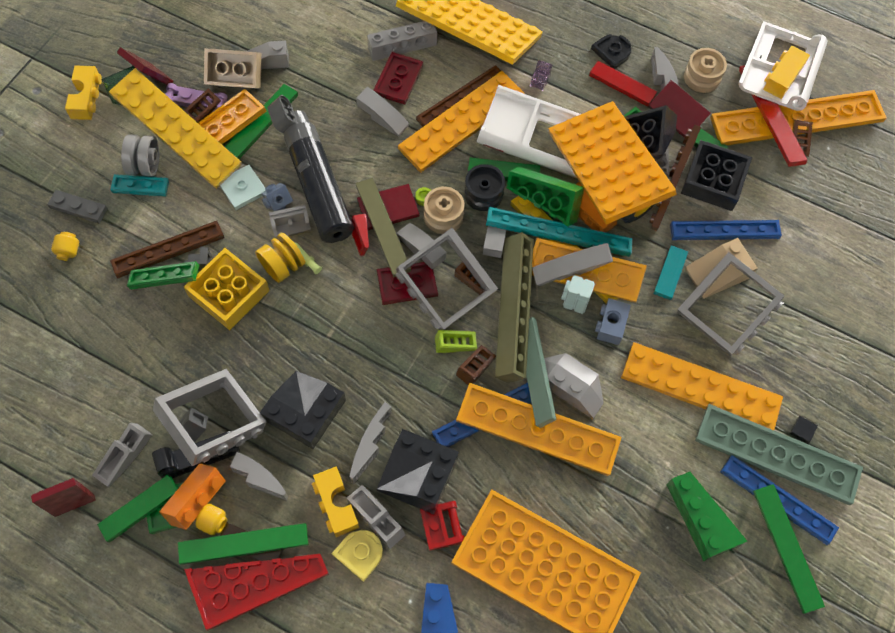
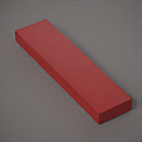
M597 61L589 73L590 77L647 107L657 94V91L600 61Z

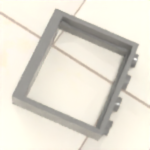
M453 228L446 231L395 270L398 280L401 283H405L409 288L407 289L409 295L419 301L421 311L424 314L428 313L431 317L430 322L436 330H444L498 289ZM447 240L485 292L443 322L405 270Z
M728 252L678 308L677 313L728 355L732 356L734 353L738 355L745 347L743 345L747 338L751 340L758 333L755 329L760 324L764 326L771 318L769 316L771 311H777L784 304L781 301L784 295ZM730 264L774 297L771 303L732 346L689 311Z
M227 369L155 398L153 406L154 413L192 466L202 461L205 463L217 454L222 455L234 446H241L248 439L257 438L263 432L266 420ZM221 388H225L250 423L197 447L171 410Z

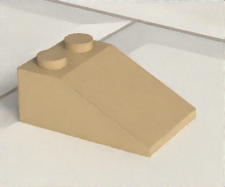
M736 238L722 244L685 267V270L695 286L698 287L728 252L752 271L756 272L758 267L740 240ZM730 264L702 297L705 299L750 278Z

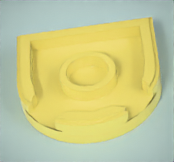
M359 530L348 534L331 554L364 582L379 565L383 555V548L380 539L373 532Z

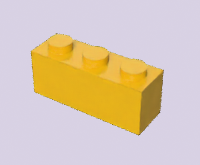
M791 46L788 51L784 50L779 58L781 61H777L772 68L773 73L769 72L764 80L766 85L763 90L782 99L805 66L810 55L794 46Z

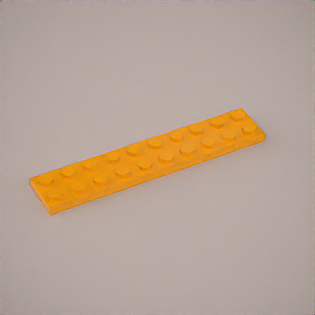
M875 90L809 99L806 107L800 111L778 104L791 130L793 129L794 120L813 122L812 133L884 122L887 118ZM758 107L713 113L710 117L717 139L721 144L733 145L773 139ZM798 125V129H803V130H806V129H807L806 126H799V125Z

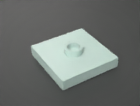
M250 165L233 172L220 185L235 210L262 197L261 193L266 191Z

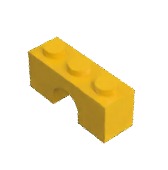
M74 66L71 80L76 90L81 92L78 94H68L65 110L70 119L92 120L93 113L96 111L95 102L99 97L98 87L102 83V76L98 73L96 66Z
M337 466L313 475L315 482L312 483L316 495L320 493L322 499L318 503L322 513L327 512L329 518L328 521H325L329 533L334 532L335 536L339 537L359 529V524L351 505L337 507L333 504L334 496L345 490Z

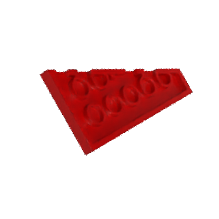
M321 554L184 569L207 631L329 575Z

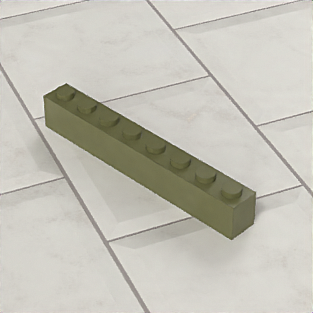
M522 232L504 239L495 377L506 383L526 379L534 240Z

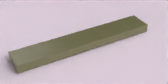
M373 178L357 182L356 188L394 278L397 273L395 271L396 268L404 263L407 258ZM411 267L406 269L405 272H411Z

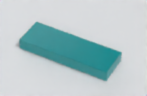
M114 174L110 190L112 193L166 197L169 179Z
M670 246L653 294L668 300L673 298L688 251Z

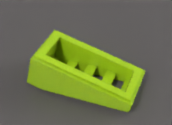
M438 330L435 335L436 353L476 351L475 331ZM467 337H469V345H466Z

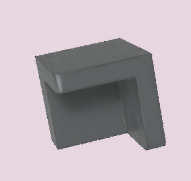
M200 247V254H189L188 260H185L184 263L196 261L199 264L198 272H200L211 261L209 248Z
M190 408L180 419L179 422L193 442L206 430L208 416Z

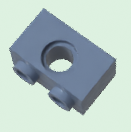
M610 298L606 305L602 304L600 315L603 316L602 321L598 320L595 332H598V340L619 346L631 304ZM608 319H612V320H614L616 323H614V324H613V323H610V322L608 321Z

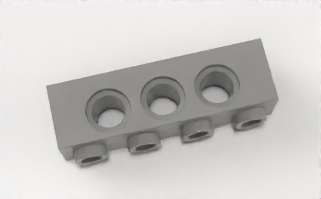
M422 21L367 35L368 50L372 60L376 61L388 58L391 52L404 54L436 46L437 30L434 25Z

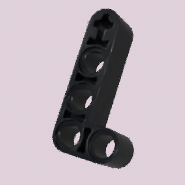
M232 431L221 433L195 444L197 447H200ZM234 446L224 454H217L204 463L202 461L200 464L210 465L236 455V452H240L239 446ZM164 447L152 452L157 474L161 478L170 475L173 479L194 471L199 465L198 463L192 466L180 449L172 451L169 447Z

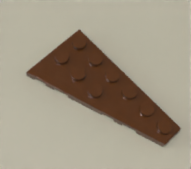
M695 124L692 130L688 129L682 143L685 144V147L681 145L675 159L678 163L674 162L669 177H672L670 182L675 188L701 129L700 126ZM672 197L656 204L659 209L657 214L653 213L649 223L652 226L650 229L654 231L659 229Z

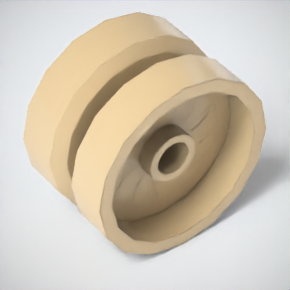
M700 48L694 51L684 72L685 83L696 92L709 93L714 91L720 85L727 68L725 57L717 50L711 48Z
M442 186L430 191L424 201V220L428 228L438 234H444L451 228L455 231L459 229L463 223L464 200L462 195L451 187Z

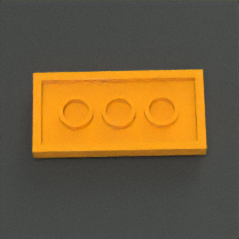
M243 89L198 122V124L218 142L223 144L267 111L246 89Z

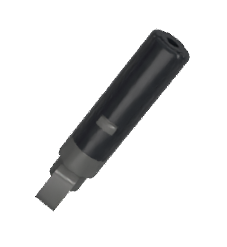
M280 95L267 107L274 127L279 132L284 133L285 143L320 238L326 243L343 241L353 233L354 226L316 127L309 122L308 116L304 111H294L290 101L285 96Z

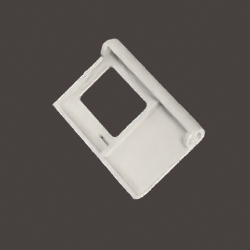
M763 21L739 81L740 89L796 111L803 110L808 103L827 46V38L820 34L808 38ZM775 38L803 47L806 50L805 52L810 55L805 66L782 99L763 90L766 85L764 80L769 72L773 73L772 68L775 65L766 61Z
M498 85L484 125L480 130L477 143L577 178L565 159L534 149L529 146V142L537 121L557 125L581 114Z

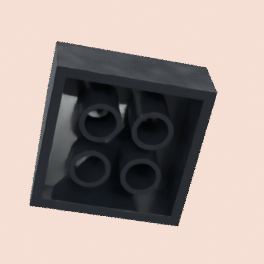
M665 105L625 116V119L655 161L663 157L676 132L677 115Z
M700 140L681 194L733 211L739 201L752 157Z
M295 371L269 398L260 414L267 423L314 449L345 403V393L327 382Z
M402 429L378 484L377 491L434 514L457 463L459 451Z

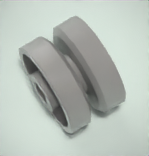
M131 134L125 136L121 151L122 167L125 174L138 175L141 173L143 176H154L159 165V145L156 137L143 136L140 138L138 135Z

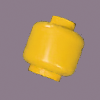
M61 232L54 236L51 251L57 255V259L68 261L69 258L76 257L79 240L72 233Z
M207 504L199 512L195 526L209 535L221 533L227 523L226 513L212 504Z

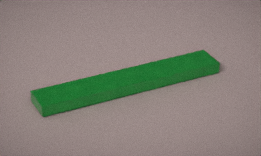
M283 84L263 105L267 112L238 132L225 148L240 159L272 125L267 107L280 95L285 96L292 103L298 96L296 90Z
M774 484L754 490V496L803 614L825 607Z
M302 523L178 542L179 564L183 565L308 546L307 524Z

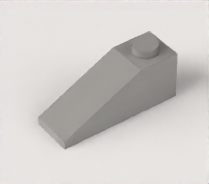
M286 41L267 42L247 51L262 53L261 69L289 67Z

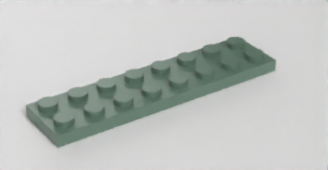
M708 404L695 439L696 442L727 455H733L739 460L847 505L854 503L863 470L862 466Z

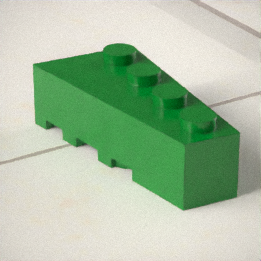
M522 167L509 171L506 187L508 190L524 200L534 203V206L539 209L542 208L550 213V216L558 218L568 227L577 222L584 187Z
M691 472L672 478L666 484L703 561L748 542Z

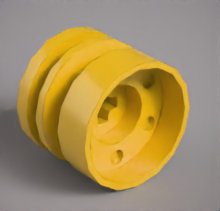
M282 232L277 235V239L273 238L271 240L273 248L265 244L255 251L256 257L263 268L277 283L282 282L290 275L288 268L295 272L298 270V266L302 267L305 265V259L298 246Z

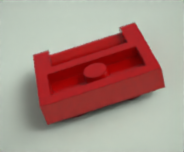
M456 501L438 504L434 514L420 509L429 551L460 545L463 542L465 536L461 532L456 508H458ZM442 511H448L454 534L452 538H448Z

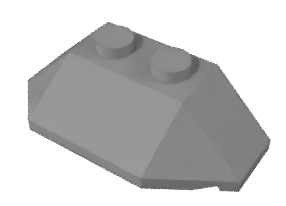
M567 353L544 358L551 392L593 419L604 403L599 374Z

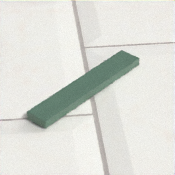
M531 317L529 318L526 375L535 423L537 427L541 428L557 419L537 321Z

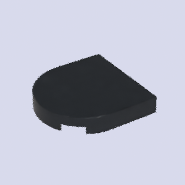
M609 34L592 44L591 49L611 68L616 69L629 59L631 43L622 35L614 36Z

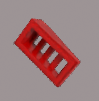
M366 214L353 215L351 219L354 226L352 236L359 255L364 256L369 248Z

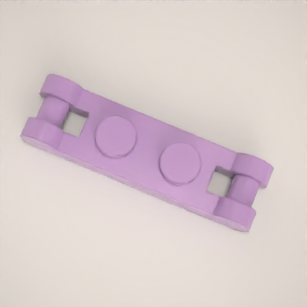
M168 83L166 87L167 92L164 94L175 104L188 107L204 91L179 87L173 83ZM214 93L221 102L213 111L226 103L228 99L226 94ZM207 96L206 99L210 103H212L213 100L209 96ZM204 102L201 103L205 108L208 107Z

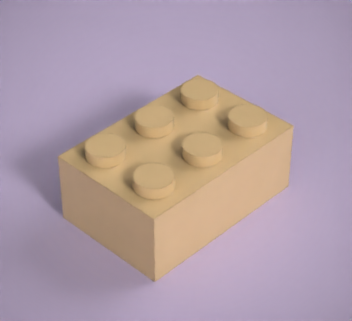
M204 48V84L261 88L262 53Z

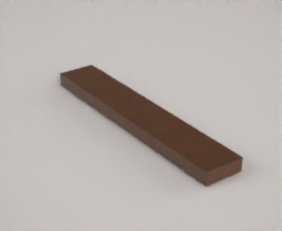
M497 65L493 66L416 116V120L424 127L501 72Z
M216 220L112 259L110 262L118 279L130 274L131 270L144 269L224 238V235Z

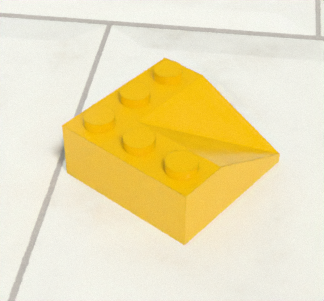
M226 248L197 274L196 281L188 282L184 286L187 295L229 331L270 291L264 278Z

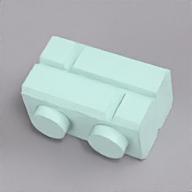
M576 275L572 277L571 281L567 280L561 297L564 300V308L574 309L575 312L583 314L592 294L594 282L588 279L583 280L582 277Z

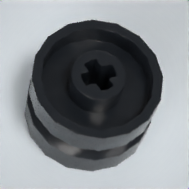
M480 164L470 169L465 177L464 198L467 204L478 211H488L489 207L497 208L501 204L504 195L505 177L497 167L489 164Z

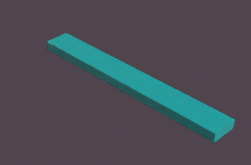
M493 207L488 209L487 226L518 233L522 232L527 235L586 248L607 243L611 253L630 257L632 253L633 238L574 225L568 227L560 222Z

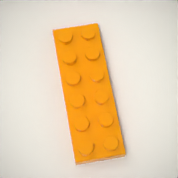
M537 238L533 249L532 267L584 249ZM612 257L613 262L581 275L575 274L582 277L583 280L588 279L594 282L595 285L592 292L636 303L647 265ZM573 276L563 280H554V282L566 285L567 280L571 281Z

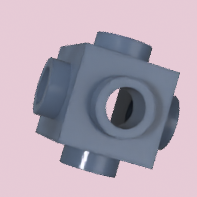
M282 183L271 184L265 188L266 191L261 193L264 197L262 199L264 206L273 211L283 210L287 204L293 201L288 189Z

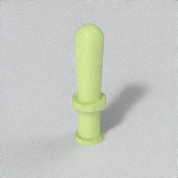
M295 243L305 259V266H309L315 274H318L322 267L298 243Z

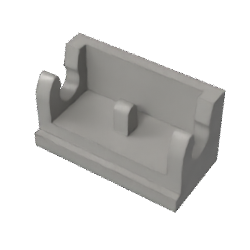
M305 205L269 212L276 239L277 235L281 232L291 236L311 231Z

